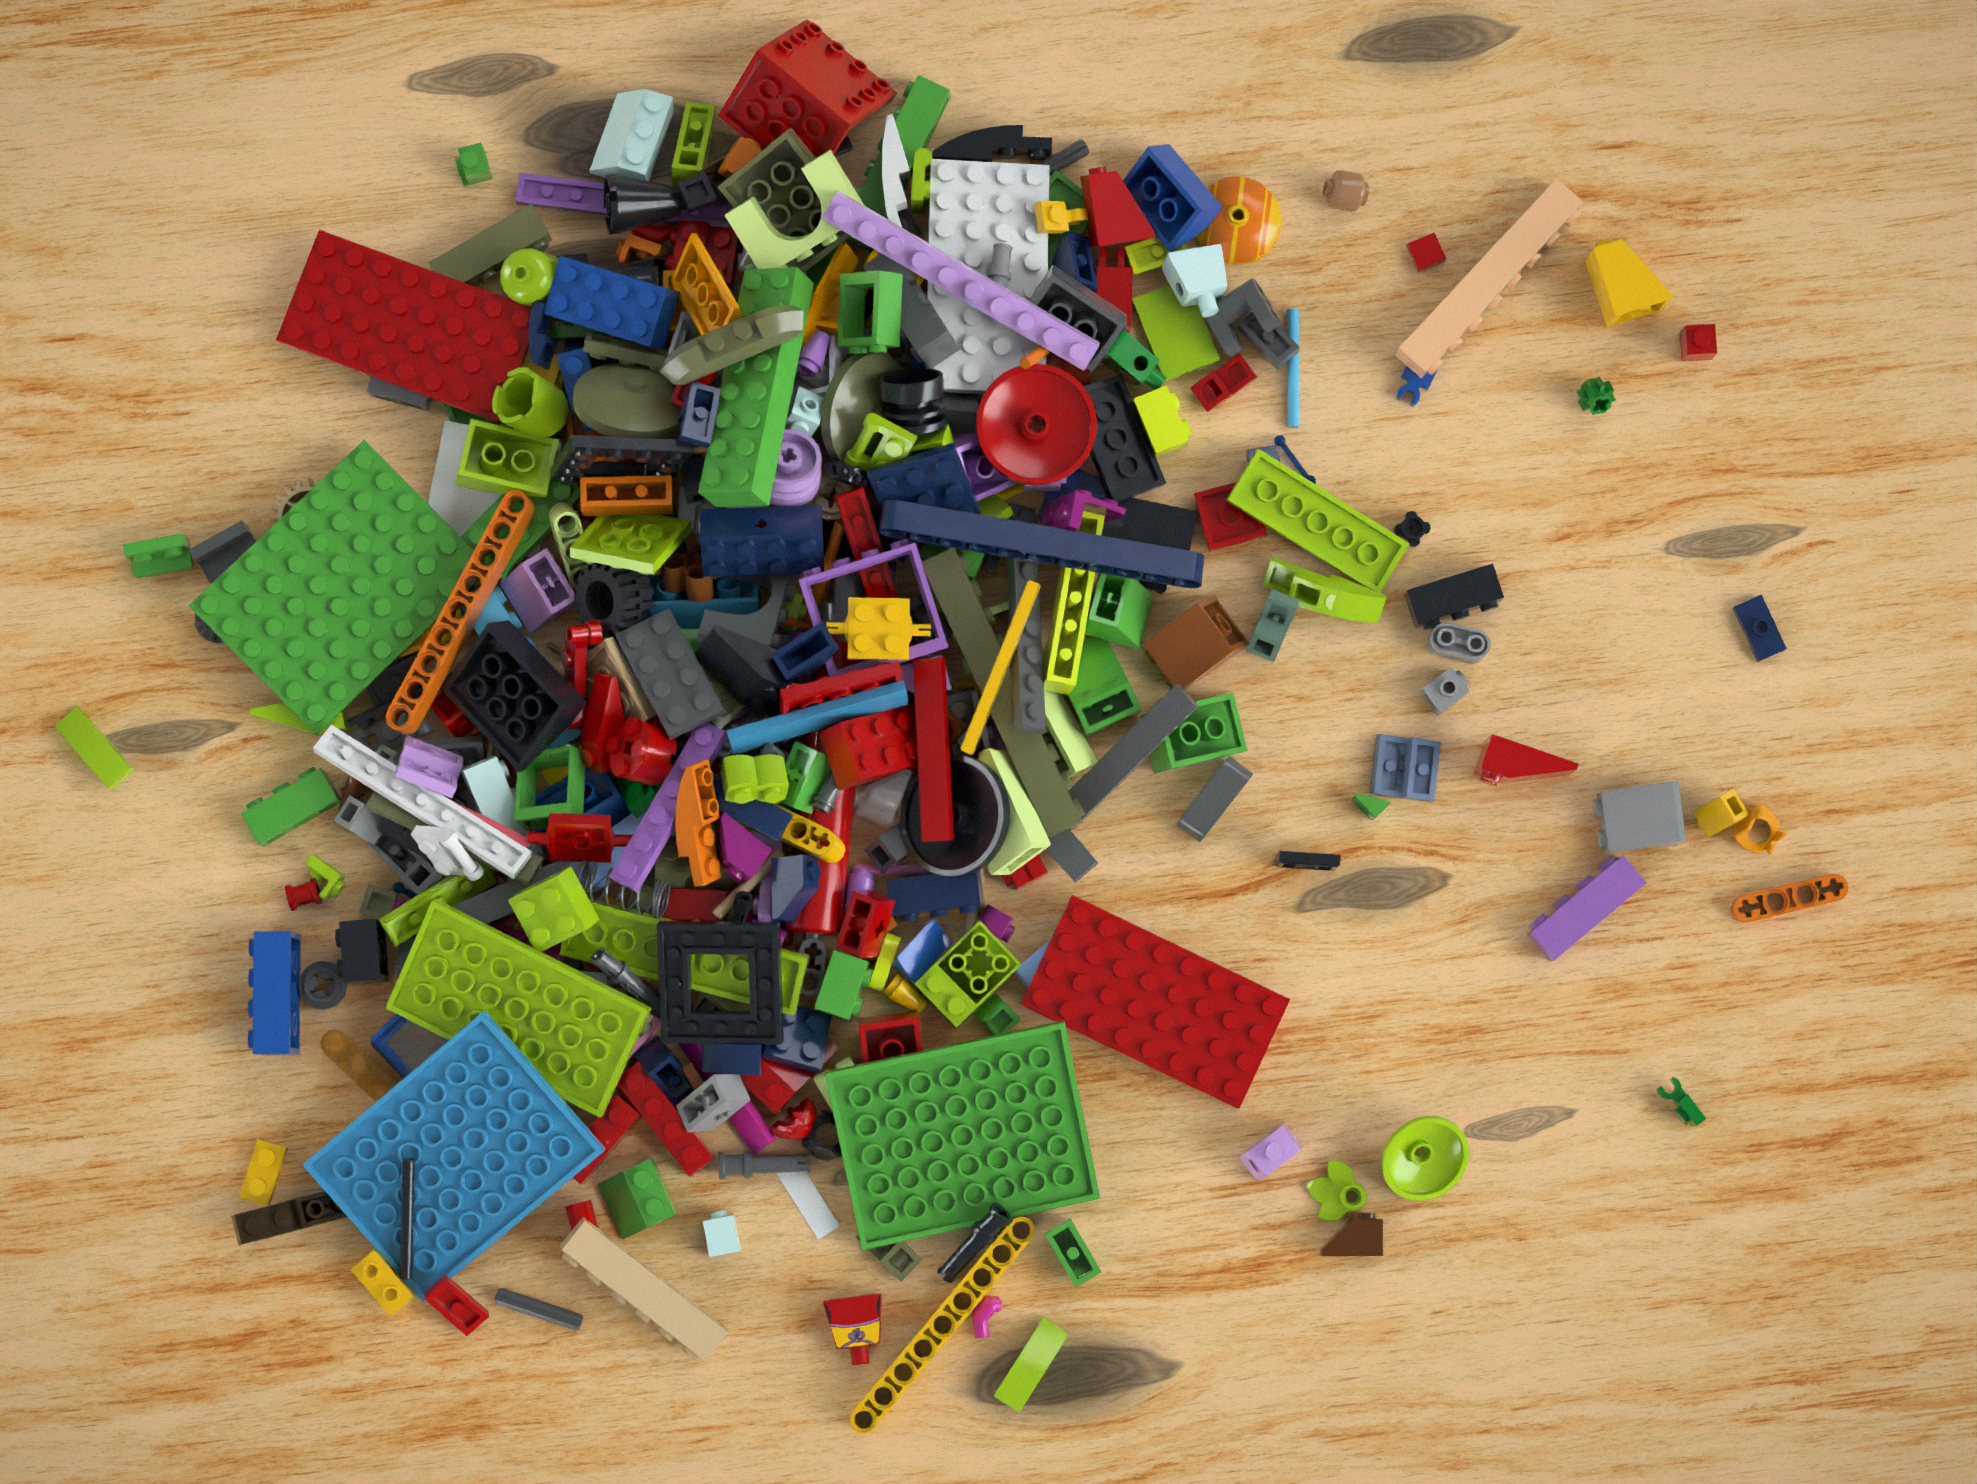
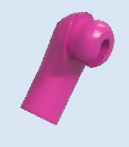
M988 1295L983 1297L973 1309L972 1318L975 1339L990 1337L988 1319L994 1312H999L1002 1309V1301L998 1296Z

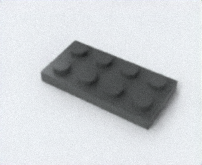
M670 609L664 610L615 634L617 643L669 740L725 714L723 706Z

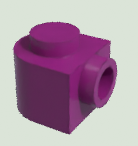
M989 904L986 905L977 923L981 921L995 937L1006 943L1016 928L1012 925L1014 922L1013 918Z

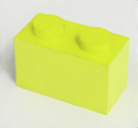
M1167 385L1133 398V403L1156 458L1188 445V436L1192 435L1191 429L1186 419H1180L1177 409L1181 408L1179 400L1174 391L1169 392Z

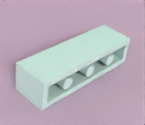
M490 756L462 768L460 772L477 812L528 837V831L514 820L516 788L510 789L506 777H509L510 773L504 760L498 761L496 756ZM529 844L527 849L542 856L544 860L545 857L540 845ZM504 875L507 881L513 880L512 878Z

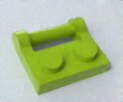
M927 148L918 149L914 155L911 191L912 214H924L925 206H929L931 181H927V179L930 178L932 153Z
M869 413L863 421L864 428L853 448L847 451L844 462L867 472L868 469L906 458L918 436L875 413ZM879 432L884 436L871 458L864 454L874 433Z

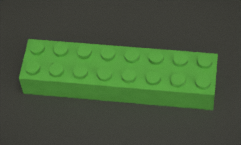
M798 267L747 269L744 271L738 300L741 318L775 306L794 305L804 310L803 331L794 339L724 368L712 440L707 448L698 491L716 507L769 506L814 282Z

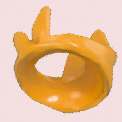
M1756 804L1746 809L1749 814L1748 816L1733 824V834L1735 840L1744 849L1752 853L1767 851L1771 855L1774 851V846L1787 833L1785 831L1779 832V821L1767 807L1762 804ZM1757 819L1766 821L1770 828L1768 838L1762 843H1755L1748 836V831Z

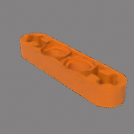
M1830 874L1743 895L1732 902L1731 913L1737 921L1748 923L1835 902L1846 896L1848 883L1843 876ZM1830 879H1833L1834 884H1840L1841 889L1836 891L1837 896H1834L1833 892L1822 893L1820 895L1823 900L1819 901V891L1814 884L1815 882H1819L1818 888L1829 886ZM1805 886L1811 890L1812 899L1809 903L1798 901L1796 892L1799 887ZM1772 893L1779 894L1783 899L1782 907L1776 911L1770 909L1767 905V898ZM1760 896V906L1765 914L1761 915L1760 909L1750 911L1749 917H1746L1745 913H1739L1738 908L1742 906V901H1745L1747 905L1759 903L1756 897Z

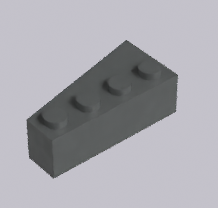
M882 253L863 265L866 271L881 270L903 274L900 335L903 340L908 338L913 345L909 350L919 364L924 361L932 369L961 350L908 268Z

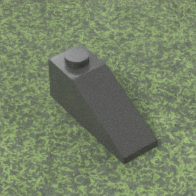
M384 834L378 838L375 845L368 842L417 895L446 877L435 870L434 864L431 861L426 860Z

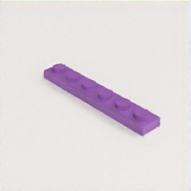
M708 722L694 729L610 873V879L638 893L675 829L677 796L685 768L703 759H709L711 767L728 738L726 731Z

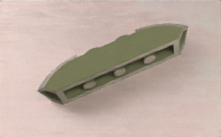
M794 305L775 306L760 310L698 336L670 353L664 360L660 373L674 385H685L794 339L803 331L804 310Z

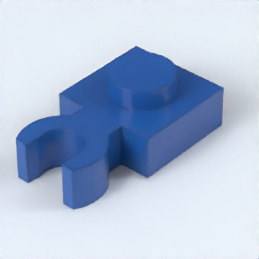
M1406 366L1401 378L1408 381V383L1400 387L1396 399L1400 400L1404 392H1411L1414 397L1411 406L1414 407L1420 399L1419 387L1428 391L1436 372L1433 375L1427 372L1421 379Z

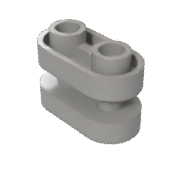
M1441 623L1429 634L1427 646L1435 656L1473 664L1481 661L1489 652L1490 639L1485 632L1478 629L1451 623Z

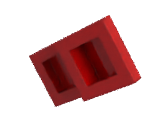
M1239 353L1216 371L1210 372L1190 387V389L1205 410L1209 412L1256 380L1258 376L1242 354Z

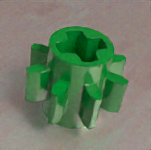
M1600 377L1590 378L1581 385V390H1577L1580 398L1578 403L1583 411L1589 409L1592 415L1604 413L1611 407L1612 402L1616 400L1613 395L1614 388L1610 381L1603 383Z

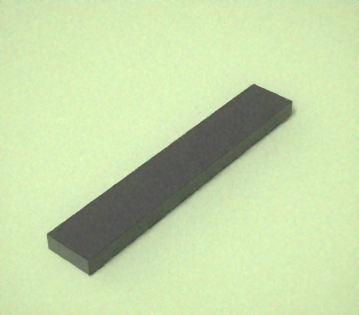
M1176 684L1069 790L1072 800L1078 798L1084 809L1085 815L1081 816L1082 821L1199 707L1179 684Z

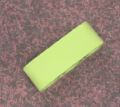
M562 502L555 504L550 509L549 521L564 574L572 588L575 589V584L579 582V579L573 578L574 574L579 570H584L586 566L592 565V563L570 558V552L566 551L567 546L574 543L583 533V528L574 508L570 504ZM565 515L571 516L568 523L558 524L561 517Z

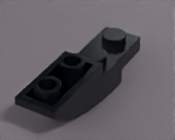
M1023 125L989 127L969 132L944 143L933 150L932 159L992 162L993 154L998 155V158L1015 159L1016 155L1028 156L1030 160H1044L1046 156H1052V138L1023 137Z

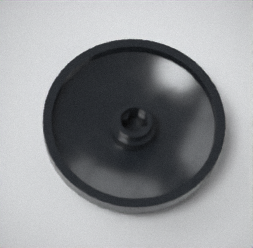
M950 755L954 840L922 842L918 772L914 775L905 791L901 804L900 826L905 845L919 865L937 875L962 877L978 872L995 858L1008 832L1010 806L1006 789L999 776L990 766L973 757Z

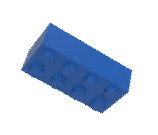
M560 256L544 314L648 347L664 350L680 291Z
M254 931V938L249 939V956L253 957V969H249L248 983L249 987H253V999H249L248 1015L249 1018H253V1030L248 1031V1047L253 1048V1054L300 1055L299 979L301 976V934L291 931Z

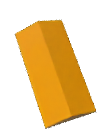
M691 233L671 278V283L676 291H680L679 297L700 334L703 335L741 319V312L738 303L698 235Z

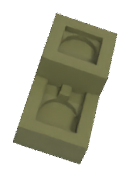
M858 1233L855 1237L860 1241ZM904 1241L868 1249L900 1281L922 1261Z

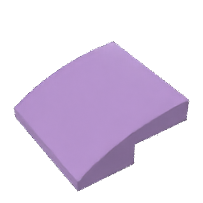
M407 735L400 753L395 776L453 798L457 789L458 776L463 766V757Z

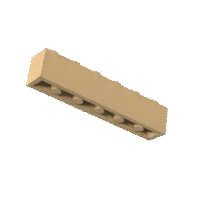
M581 1218L560 1245L561 1250L565 1252L562 1257L575 1268L580 1264L587 1269L588 1273L586 1276L598 1286H601L602 1283L612 1289L611 1296L623 1305L627 1301L636 1307L634 1313L646 1323L653 1320L660 1326L658 1329L660 1334L671 1342L676 1338L684 1344L682 1350L694 1360L700 1357L707 1361L729 1333L724 1325L586 1218Z

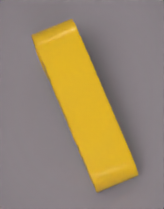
M780 801L772 803L793 815L780 838L781 841L826 863H836L841 860L845 853V845L833 832L780 806ZM807 829L806 834L798 839L799 834ZM820 840H821L823 843H825V844H827V845H829V846H828V847H826V846L821 847V846L819 845Z

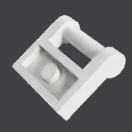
M416 825L411 836L417 842L419 849L434 864L437 872L442 875L466 876L470 881L478 880L483 875L484 869L479 862L473 861L458 841V835L453 828Z

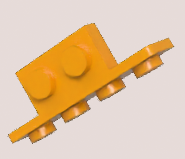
M847 243L839 245L811 297L801 349L812 337L815 330H820L827 334H838L840 274L853 273L858 264V258ZM865 289V296L867 295L869 289Z

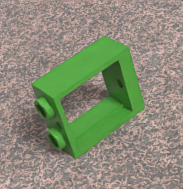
M881 270L840 274L837 347L849 348L850 354H867V349L871 353H887V348L900 347L903 274ZM865 289H874L872 337H863Z
M561 744L557 748L545 749L524 771H517L514 820L526 831L547 829L549 827V813L583 814L586 767L582 761L581 752L575 746ZM569 766L567 803L535 806L537 770Z

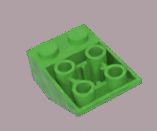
M1093 636L1085 639L1082 646L1076 686L1066 696L1087 738L1140 714L1142 709L1109 642Z

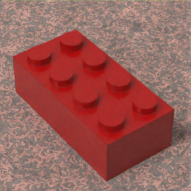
M915 704L839 722L818 733L838 790L918 770Z

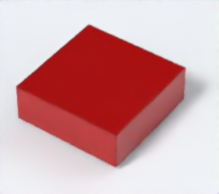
M1435 232L1407 244L1408 251L1418 273L1446 261L1445 254Z

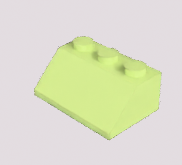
M1044 690L1047 732L1042 735L1046 744L1053 743L1060 759L1055 761L1059 772L1066 771L1069 779H1072L1094 766L1098 761L1063 695Z

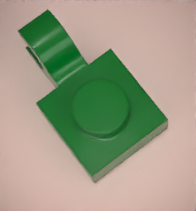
M1671 1077L1669 1080L1674 1085L1673 1092L1670 1094L1666 1093L1663 1087L1659 1086L1657 1088L1659 1096L1663 1099L1674 1101L1678 1107L1674 1111L1685 1125L1690 1123L1691 1126H1698L1706 1117L1690 1096L1684 1092L1680 1081L1675 1077Z

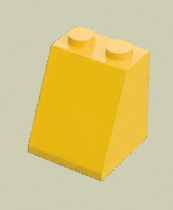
M1607 238L1596 242L1595 247L1585 260L1607 328L1663 311L1673 298L1665 285L1622 239L1613 242L1612 238Z

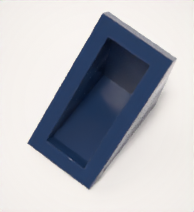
M821 622L772 653L771 656L785 679L789 681L819 671L839 647L825 624Z

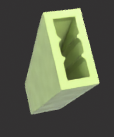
M988 748L978 754V760L990 766L999 776L1006 789L1010 806V820L1005 841L995 858L988 864V870L991 875H1010L1048 848L1051 843L1008 750Z

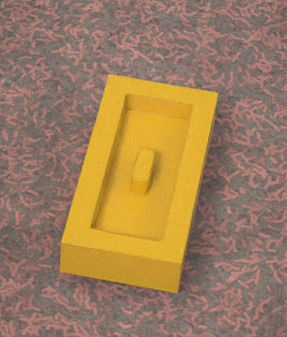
M257 1139L239 1198L270 1206L288 1147Z

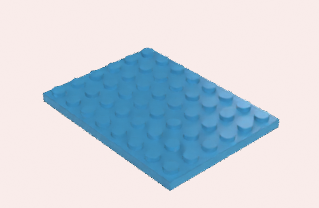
M484 1010L302 1165L400 1276L402 1163L404 1158L415 1159L412 1279L404 1281L420 1300L424 1302V1293L445 1274L450 1278L454 1277L603 1153L606 1148Z

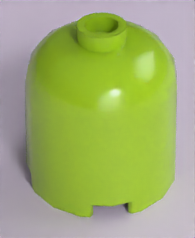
M534 248L520 249L511 253L504 261L500 270V282L504 292L513 301L524 306L533 307L534 301L546 304L559 258Z
M518 367L508 372L507 376L509 378L503 386H497L492 399L493 412L498 415L501 422L524 434L539 438L555 435L562 429L569 414V403L565 393L529 368Z

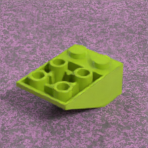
M979 921L915 982L914 986L957 1029L1022 964Z

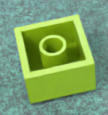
M571 866L522 889L508 899L533 948L540 952L586 931L600 920Z

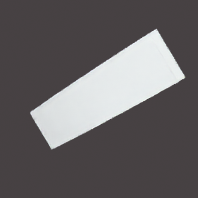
M890 114L886 117L882 145V182L887 219L902 227L897 211L907 209V201L900 180L910 177V169L893 114Z

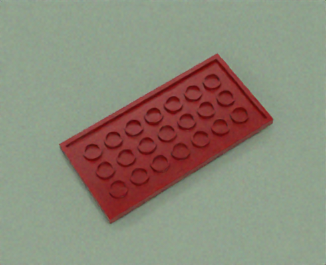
M319 230L276 341L500 424L501 421L498 415L492 409L493 395L496 387H502L509 378L507 373L522 367L529 350V322L532 307L524 306L513 300Z
M1071 895L1020 1005L1055 1022L1064 1020L1067 1028L1240 1109L1290 999Z

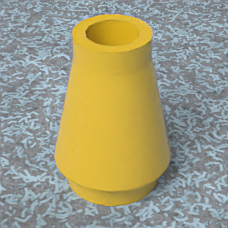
M895 973L882 991L887 995L886 999L911 1011H917L918 1014L928 1003V1000L922 996L917 988L899 973Z

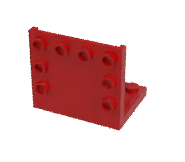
M807 19L757 49L718 117L744 138L756 141L761 146V150L765 149L792 127L815 158L829 150L834 155L849 130L891 103L897 92L890 87L886 80L877 77L871 72L864 62L855 59L849 54L842 44L832 40L822 32L820 26Z

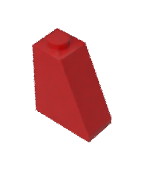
M1106 166L1088 169L1089 175L1080 176L1084 207L1087 209L1089 219L1087 227L1090 247L1155 238L1153 228L1117 171L1107 172Z

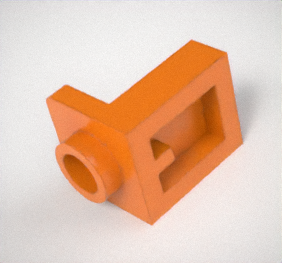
M628 233L626 240L620 241L616 257L619 258L618 262L621 265L630 261L632 253L639 260L657 254H664V250L660 244Z

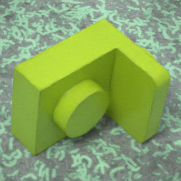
M311 854L305 862L311 868L309 874L321 883H324L326 879L329 881L319 894V897L326 901L331 897L335 899L345 886L342 882L346 876L317 855Z

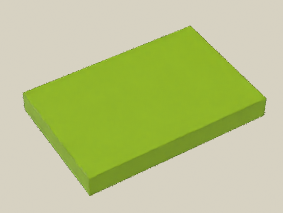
M1170 284L1132 299L1151 351L1159 359L1157 365L1160 373L1167 377L1164 383L1220 361L1199 306L1183 307L1180 305Z

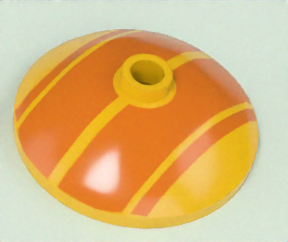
M1241 176L1226 177L1208 186L1207 189L1223 208L1208 228L1195 236L1199 245L1205 247L1221 244L1224 263L1232 265L1248 264L1267 254L1276 243L1281 229L1280 207L1271 191L1260 182ZM1239 211L1244 217L1241 220H1235L1232 214Z

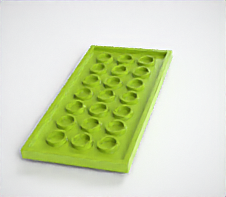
M438 899L431 901L386 1005V1009L447 1040H450L485 1010L562 1099L599 1118L606 1111L651 1010V1007Z

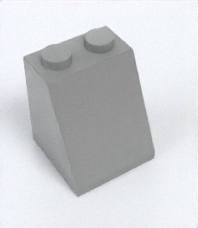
M1678 781L1604 791L1597 794V800L1593 801L1595 817H1600L1601 829L1597 830L1598 844L1600 848L1604 847L1605 854L1671 847L1686 842Z

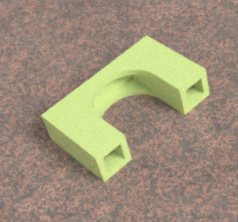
M831 150L801 168L819 197L822 208L820 222L811 233L796 237L779 232L770 223L754 196L725 214L726 219L757 269L787 268L786 263L796 258L800 262L812 255L814 252L811 248L819 243H822L825 247L839 238L837 232L841 230L822 219L837 190L864 205Z

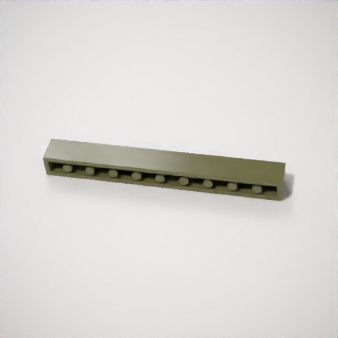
M950 548L923 561L922 566L982 694L1004 638L1001 633L996 635L991 626L996 621L989 606L983 608L978 598L983 593L976 578L970 581L966 572L970 565L964 552L957 553L955 548ZM1010 662L990 713L1048 838H1051L1083 823L1081 816L1085 815V812L1078 798L1072 800L1068 789L1073 786L1066 771L1059 772L1055 761L1060 758L1053 743L1047 745L1042 734L1046 733L1047 730L1040 734H1035L1014 728L1012 666Z

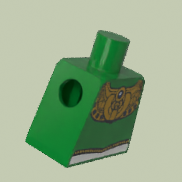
M1122 330L1101 360L1103 364L1115 373H1122L1123 378L1133 386L1144 382L1150 388L1156 390L1161 387L1167 378L1154 368L1159 359L1125 330ZM1134 360L1140 364V370L1134 367Z

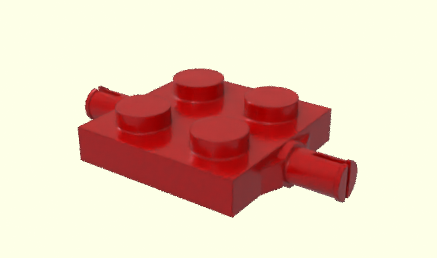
M549 813V827L547 831H528V844H546L550 851V861L581 862L585 860L588 862L611 863L614 847H626L633 835H614V831L611 828V815Z

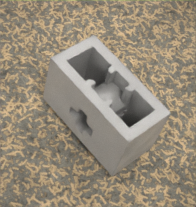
M718 1074L710 1077L676 1107L687 1132L713 1131L748 1103L750 1097L740 1075Z

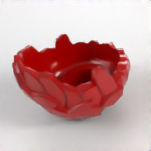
M805 1098L795 1109L787 1107L788 1116L783 1121L776 1120L770 1127L773 1132L772 1134L778 1138L790 1140L805 1138L812 1130L817 1119L815 1103L810 1098Z

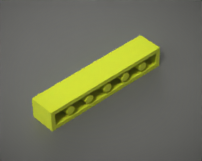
M1083 511L1080 529L1076 531L1102 535L1105 516ZM1060 566L1043 664L1044 690L1069 695L1076 686L1095 572Z

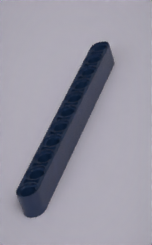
M886 500L882 505L879 533L887 537L1183 588H1199L1202 586L1205 556L1199 552L899 500Z

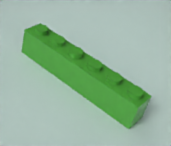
M920 75L917 76L915 82L910 81L903 94L906 100L902 108L897 107L893 113L910 169V177L900 180L903 191H905L913 175L915 152L920 148L927 147L951 98L950 89ZM883 134L877 147L880 153L876 161L870 160L864 173L867 179L863 187L858 186L855 191L864 206L887 219L882 182ZM852 236L845 240L870 253L873 251V248Z

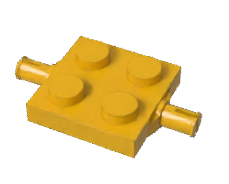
M848 597V615L845 622H826L827 628H838L828 629L830 634L845 635L847 660L908 661L909 643L912 636L930 637L931 631H920L930 630L931 624H912L910 599Z

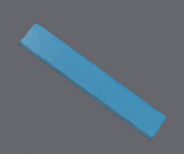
M904 680L729 729L727 734L732 754L758 748L766 743H775L831 727L839 722L908 705Z

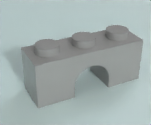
M381 743L376 753L397 766L400 754ZM349 795L334 821L375 845L378 838L383 834L379 831L385 817L366 808L370 797L365 800H358Z

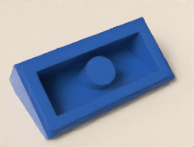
M932 918L895 958L892 966L914 985L952 942L939 923Z

